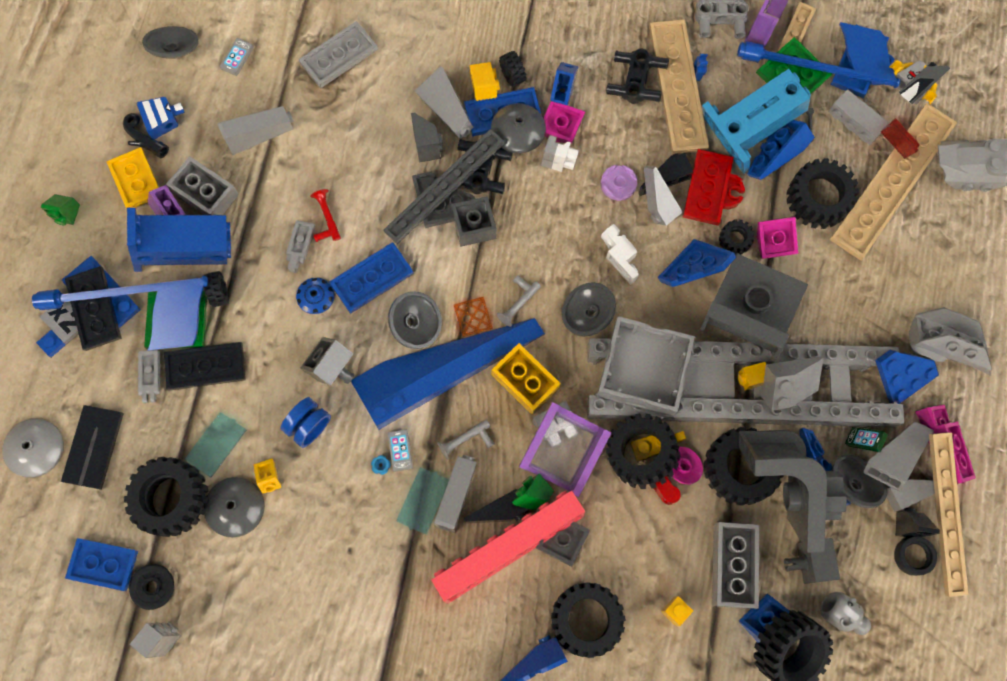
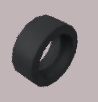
M909 537L901 540L896 545L894 559L898 568L904 573L911 576H920L930 573L935 568L937 552L929 540L921 537ZM917 544L924 549L926 562L923 567L913 568L907 563L905 550L909 545Z

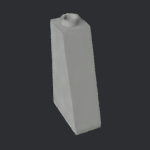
M440 66L415 92L459 139H462L474 127L449 76L443 67Z
M281 106L218 123V126L230 151L235 155L293 130L291 122H294L290 112H286L284 107Z
M914 422L886 445L881 452L874 455L868 461L863 473L901 492L929 441V434H933L934 430Z
M463 455V457H457L434 522L437 528L452 533L456 531L477 466V462H474V458Z

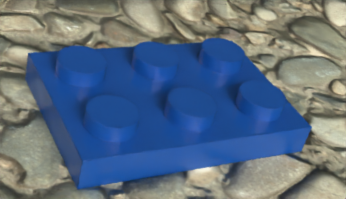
M77 538L65 579L127 591L138 551Z

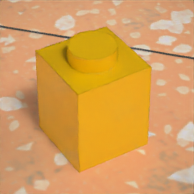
M766 362L747 366L739 371L738 380L740 385L744 387V390L763 386Z
M675 596L661 612L675 626H681L694 610L679 596Z

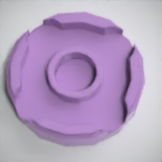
M613 165L603 173L601 189L610 199L617 201L626 200L636 191L637 176L629 167Z

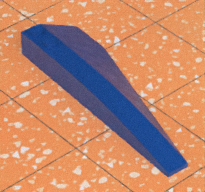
M533 318L512 324L511 327L505 326L384 361L351 380V383L378 430L502 360L518 343L524 347L545 335L536 319Z

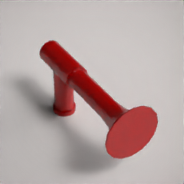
M328 189L318 190L310 195L311 198H315L319 202L328 226V230L313 234L316 242L332 236L333 241L341 239L327 205L326 194L329 192Z

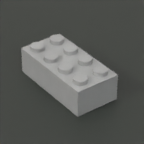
M725 522L714 524L712 606L759 609V525Z

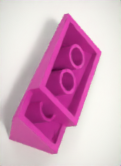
M945 405L915 411L920 424L934 430L933 434L952 433L957 484L976 479L959 422L950 423Z

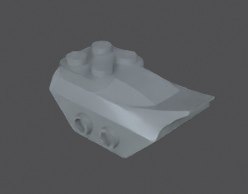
M989 139L988 141L981 140L978 142H969V140L941 141V144L938 145L939 165L943 168L944 181L954 189L987 192L1007 186V139Z
M945 307L915 315L909 330L910 345L914 353L929 357L936 362H944L946 359L963 363L991 376L992 368L987 345L978 320Z

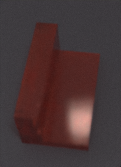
M896 118L880 131L904 159L918 151L917 148L920 144Z

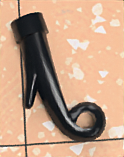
M135 113L127 114L123 119V128L136 140L128 141V145L145 148L157 157L164 158L169 151V147L163 142L156 141L134 129L139 124L140 117Z

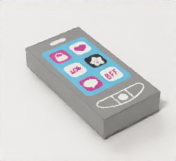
M236 38L220 65L221 70L237 76L254 48L253 44Z
M407 429L388 432L393 472L413 469Z

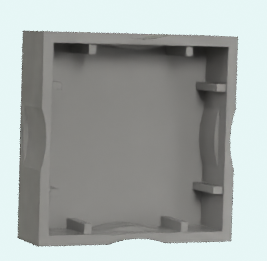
M618 316L614 325L597 396L674 416L678 412L684 386V373L690 360L695 336L668 329H657L645 323Z

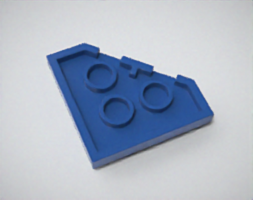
M693 239L658 276V279L663 284L675 287L724 271L735 260L736 256L734 252Z
M889 350L875 360L889 404L893 402L900 404L939 376L935 361L930 358Z

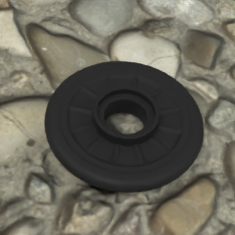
M149 564L141 567L135 572L129 584V593L132 601L138 607L145 610H154L164 606L174 592L172 574L167 568L158 564ZM150 581H154L157 584V588L153 593L147 591V584Z

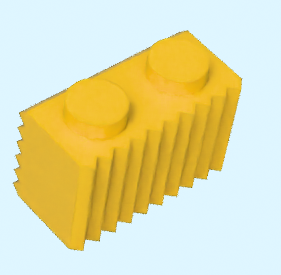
M491 62L469 65L476 101L489 98L496 99L497 91L500 90L496 68H492Z

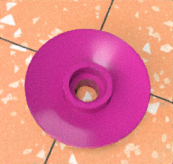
M679 447L680 459H677L679 465L677 469H672L674 473L672 477L682 484H694L702 476V462L693 450L687 447Z

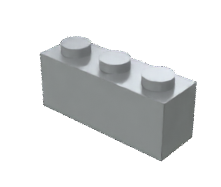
M848 89L828 111L835 119L842 122L848 130L853 131L863 142L869 145L890 124Z
M164 622L146 623L129 645L145 658L166 656L181 635L177 633L178 628L170 622L167 624Z

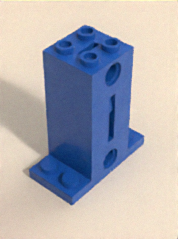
M127 208V246L134 272H142V265H226L227 258H231L230 222H226V215H137L136 208Z

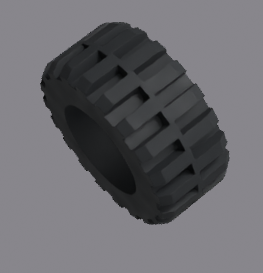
M739 427L735 430L733 428L722 434L710 445V449L707 450L705 455L707 459L704 461V468H706L707 472L704 474L705 478L710 480L708 485L711 489L714 488L717 491L716 495L719 498H726L725 501L730 504L734 502L736 505L741 506L745 504L752 505L771 496L775 489L779 488L782 483L780 479L784 475L759 476L756 482L749 485L737 482L728 471L727 457L733 450L739 448V431H757V429Z
M158 457L157 460L151 459L147 461L146 466H139L137 468L138 473L132 474L129 478L132 481L130 485H126L125 490L128 492L127 496H124V503L128 505L125 507L126 514L132 515L129 518L132 524H136L137 528L141 531L163 537L181 535L182 531L188 532L192 529L191 524L197 525L200 521L199 515H204L206 511L203 508L204 504L208 503L209 497L205 496V493L209 492L208 486L203 484L206 480L203 475L199 474V470L187 462L172 457ZM174 478L177 480L181 490L179 503L172 512L160 516L153 505L154 493L162 482Z

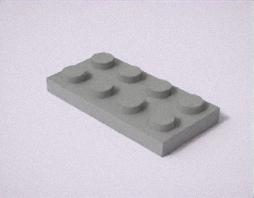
M356 21L300 58L299 62L321 89L377 51L378 46Z

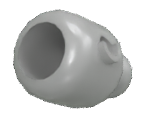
M832 592L823 600L820 610L822 617L840 631L849 632L853 630L858 635H866L870 631L871 622L867 617L863 616V607L856 602V598H850L842 592Z

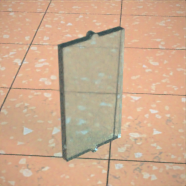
M220 412L185 460L212 478L247 430L237 424L235 419L231 420Z
M420 467L396 522L408 526L410 530L414 529L427 534L444 496L449 479L437 475V472L432 473Z

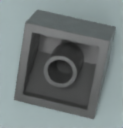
M411 113L419 163L441 159L440 152H443L441 132L437 133L435 125L418 114Z
M488 196L451 204L460 247L497 239V228Z

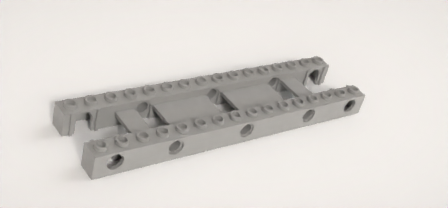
M589 339L588 363L596 365L600 362V359L607 357L611 339ZM694 341L690 360L684 373V386L678 412L674 416L602 398L595 393V395H589L587 400V419L625 420V417L630 416L632 420L636 419L635 414L640 413L642 418H645L647 413L652 415L653 420L658 416L662 421L896 428L904 424L903 404H897V402L891 404L873 403V401L851 403L850 370L864 372L872 366H877L875 362L877 358L889 350L899 352V347L785 344L784 349L776 360L771 362L772 352L753 343ZM822 356V368L829 370L831 402H814L811 395L791 408L772 411L762 398L763 386L753 388V400L735 399L734 365L751 366L762 362L773 364Z

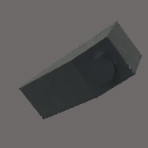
M685 153L671 155L658 168L668 187L690 180L693 174L692 167ZM645 182L640 187L639 196L646 194Z
M517 489L468 515L464 520L466 523L511 522L514 519L518 522L526 516L525 513L529 509L515 506L512 503L517 496L515 494Z
M904 508V510L896 512L895 536L922 538L940 534V529L924 513L917 512V509Z

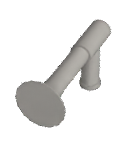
M519 275L515 277L513 282L522 287L525 292L508 311L497 313L498 319L503 324L512 326L511 319L514 314L541 288L538 282L535 281L532 285H529Z
M486 419L448 443L442 444L437 442L447 460L449 459V453L455 447L478 434L484 440L487 448L492 447L495 443L486 432V429L490 427Z

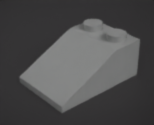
M823 357L766 364L762 398L772 411L791 408L816 393L819 389Z

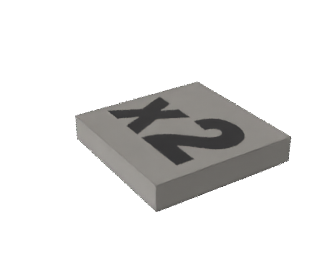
M70 301L64 302L61 308L47 310L40 316L65 344H68L78 335Z

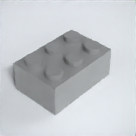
M190 156L166 183L174 195L203 215H223L239 195L232 184Z

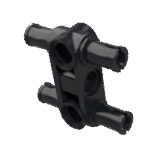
M643 48L631 53L616 50L614 62L627 63L630 67L626 84L608 83L607 95L622 96L624 100L631 104L644 100L660 102L661 90L646 89L647 78L652 67L667 70L669 58L656 57ZM632 91H637L636 94H630Z
M459 139L457 149L458 151L466 152L476 142ZM499 148L461 185L474 194L490 191L503 195L505 183L490 180L491 166L495 158L511 162L513 153ZM475 181L481 182L480 185H474L473 183Z

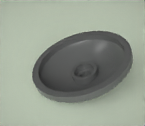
M178 26L154 29L148 32L142 39L143 47L147 52L165 59H176L188 55L195 50L199 43L195 32Z
M515 103L504 106L494 115L491 129L504 141L501 148L512 153H526L534 150L541 144L545 136L546 125L544 118L535 108L526 104Z
M591 282L578 286L564 301L562 307L564 325L570 332L578 336L586 337L598 334L610 324L615 315V297L608 287L600 283Z
M412 291L404 293L394 300L389 309L388 324L393 337L401 345L410 349H421L431 345L439 336L442 327V317L437 304L432 298L424 293Z
M843 455L834 462L832 471H839L843 476V488L847 500L863 508H876L880 506L887 497V485L863 473L868 461L856 455Z
M231 477L218 482L207 494L206 497H209L208 503L204 504V509H206L204 516L210 528L222 536L231 538L244 536L254 530L260 523L265 509L264 497L260 489L253 482L241 477ZM230 502L234 503V507L232 509L228 508V504Z

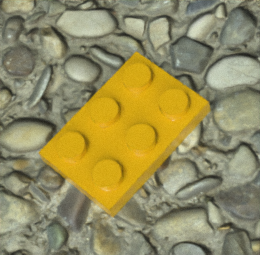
M141 147L106 161L126 209L136 208L148 203L149 191L159 188Z

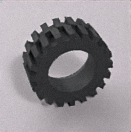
M824 158L821 163L819 159H815L812 163L809 161L804 167L800 168L791 181L786 194L789 195L787 204L792 203L789 210L790 212H796L794 217L797 220L801 217L804 219L802 222L804 225L812 223L811 228L816 229L818 225H821V229H826L828 225L833 227L840 223L857 203L858 197L856 196L859 194V188H855L858 184L857 179H851L854 175L853 172L847 173L845 171L846 165L843 164L839 167L837 165L839 161L833 160L832 163H829V159ZM814 179L829 181L839 192V202L830 206L817 203L809 194L808 183Z
M640 413L635 414L636 419L632 420L630 416L625 417L626 423L622 424L619 421L616 424L618 427L617 431L613 428L611 430L612 439H608L607 445L609 448H606L609 463L621 481L625 484L628 482L633 488H636V484L639 485L640 489H646V484H649L651 489L656 488V482L658 481L663 485L666 483L665 476L671 478L674 475L672 469H677L679 465L677 459H680L679 445L673 430L670 429L666 422L663 423L658 416L654 420L652 415L647 413L645 418H642ZM641 434L656 437L661 442V449L654 461L646 465H634L625 459V447L632 438Z
M586 582L566 589L558 597L551 613V626L555 634L554 636L564 649L580 657L594 658L605 655L606 652L614 649L616 643L620 642V636L625 630L623 624L626 618L622 612L624 608L618 602L619 598L613 595L610 589L602 587L601 584ZM582 599L597 601L607 613V628L602 636L593 641H583L577 638L569 627V612L573 605Z
M789 610V614L785 611L781 612L780 618L774 616L772 618L773 623L771 625L766 623L764 626L766 629L764 634L759 633L760 643L755 642L754 648L758 650V652L754 653V658L757 660L755 662L756 667L771 681H819L818 675L820 673L824 675L826 669H824L825 665H830L831 659L828 656L833 655V649L830 647L833 645V640L829 638L831 636L830 633L801 611ZM800 639L796 651L788 659L784 660L792 644Z

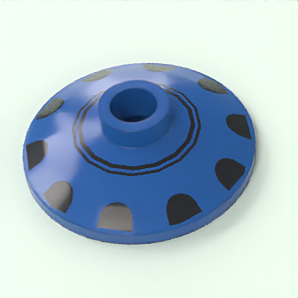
M310 278L299 286L296 300L303 311L309 314H320L328 310L332 305L334 291L326 280ZM316 291L317 295L311 296V293Z

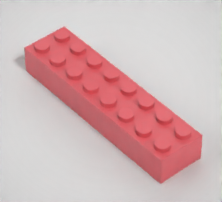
M564 491L556 496V501L553 503L546 502L541 505L539 512L534 515L529 513L521 519L522 522L517 526L512 524L504 529L505 533L501 536L494 535L486 541L488 544L480 548V546L472 549L469 552L470 555L465 559L460 557L451 563L452 567L445 570L443 568L434 574L435 578L431 581L443 601L449 604L535 549L542 539L546 542L559 531H563L571 526L570 524L573 522L576 523L585 515V510L572 491L569 493Z

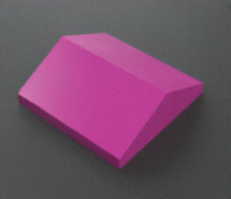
M551 101L544 116L546 125L545 136L549 138V135L557 137L556 142L559 143L571 142L570 144H572L585 111Z
M796 217L758 222L757 243L761 259L798 254Z

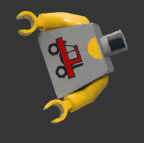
M895 60L889 68L894 69V74H897L896 78L900 79V85L897 88L901 91L925 67L937 65L934 62L926 65L923 61L902 63L899 60ZM933 84L914 104L917 105L921 99H926L931 104L937 97V84Z

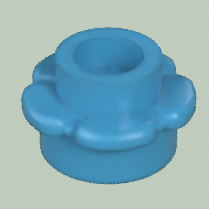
M379 455L371 462L372 471L375 474L380 473V475H384L388 472L391 463L387 460L386 456Z

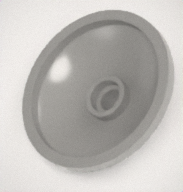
M28 419L22 421L9 431L4 440L2 448L4 462L13 473L28 478L42 476L51 471L61 459L64 448L63 437L59 429L46 420ZM30 443V446L25 449V445Z

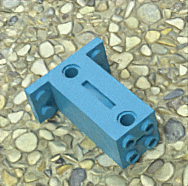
M789 69L722 114H720L715 105L711 106L709 101L702 105L703 118L730 156L734 157L733 160L743 174L750 169L751 161L749 158H751V155L748 152L750 148L808 110L811 94L806 87L803 88L797 74L795 72L792 73Z

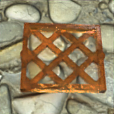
M484 297L454 304L462 337L493 329ZM480 301L478 307L472 305V303ZM482 303H483V306H484L485 311H483L482 309H480ZM461 305H467L465 311L459 308ZM469 307L476 309L473 315L467 312ZM458 311L463 313L461 317H459ZM478 311L484 314L481 319L475 317ZM465 314L471 317L468 323L462 320ZM485 316H487L488 323L483 321ZM473 319L479 321L477 327L471 325ZM461 322L466 325L464 331ZM481 323L487 326V328L479 329ZM468 327L475 329L473 332H466Z

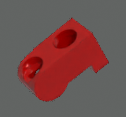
M665 476L666 483L662 485L658 481L656 482L657 487L653 489L665 504L673 505L680 500L681 493Z

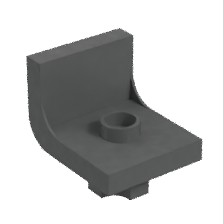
M736 253V258L731 263L700 330L704 331L707 323L771 351L770 361L774 362L788 340L789 334L786 333L808 284Z
M739 431V448L755 476L788 475V482H785L783 486V500L787 511V519L807 553L824 552L826 520H841L842 512H846L847 496L843 488V476L839 471H825L819 462L806 457L804 441L798 434L792 431Z

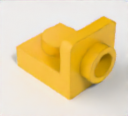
M273 458L253 464L256 483L262 493L273 492L281 488Z

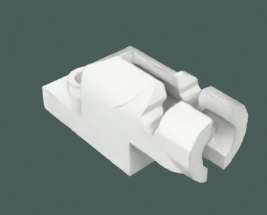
M613 224L601 235L608 249H610L606 258L631 285L637 280L639 275L636 267L633 264H629L636 257L637 250L625 235L619 236L620 229Z

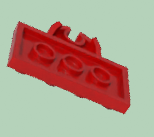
M701 149L697 150L683 218L719 226L723 209L729 210L741 203L744 197H734L730 192L732 190L740 194L745 192L743 179L738 175L730 173L734 157Z

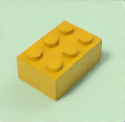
M520 343L491 370V375L531 415L561 385Z

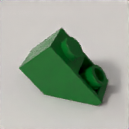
M54 194L41 205L47 216L51 217L56 224L63 226L66 224L74 225L80 204L73 197Z
M539 473L534 477H527L522 482L523 486L515 492L517 496L512 503L515 506L536 510L548 502L555 491Z

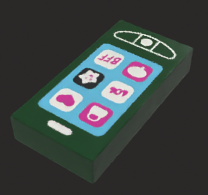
M852 427L845 444L852 448L881 452L888 434L884 431Z

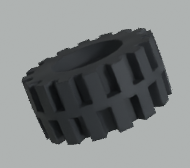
M515 51L499 57L501 71L510 86L513 87L526 81L525 67H523V62H521V58Z
M737 219L732 222L729 221L720 232V246H723L725 250L734 252V254L739 253L742 255L749 250L754 242L755 232L752 231L753 227L748 226V222L743 223V220L738 222ZM734 231L739 232L744 237V242H733L730 239V233Z
M216 271L204 274L203 276H206L208 279V285L204 287L205 294L211 307L228 304L229 294L222 273Z

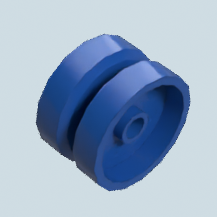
M310 397L300 401L288 413L280 427L287 436H294L293 441L301 448L310 445L323 432L331 419V415L323 408L317 410L318 404Z

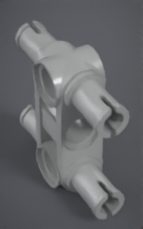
M698 0L696 3L695 19L699 23V36L707 38L711 35L710 24H734V37L737 39L744 38L746 35L745 23L749 10L748 4L745 0Z

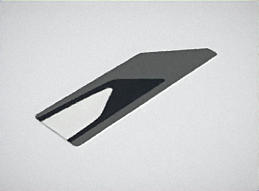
M947 65L925 67L899 91V94L909 103L913 104L950 70V67Z

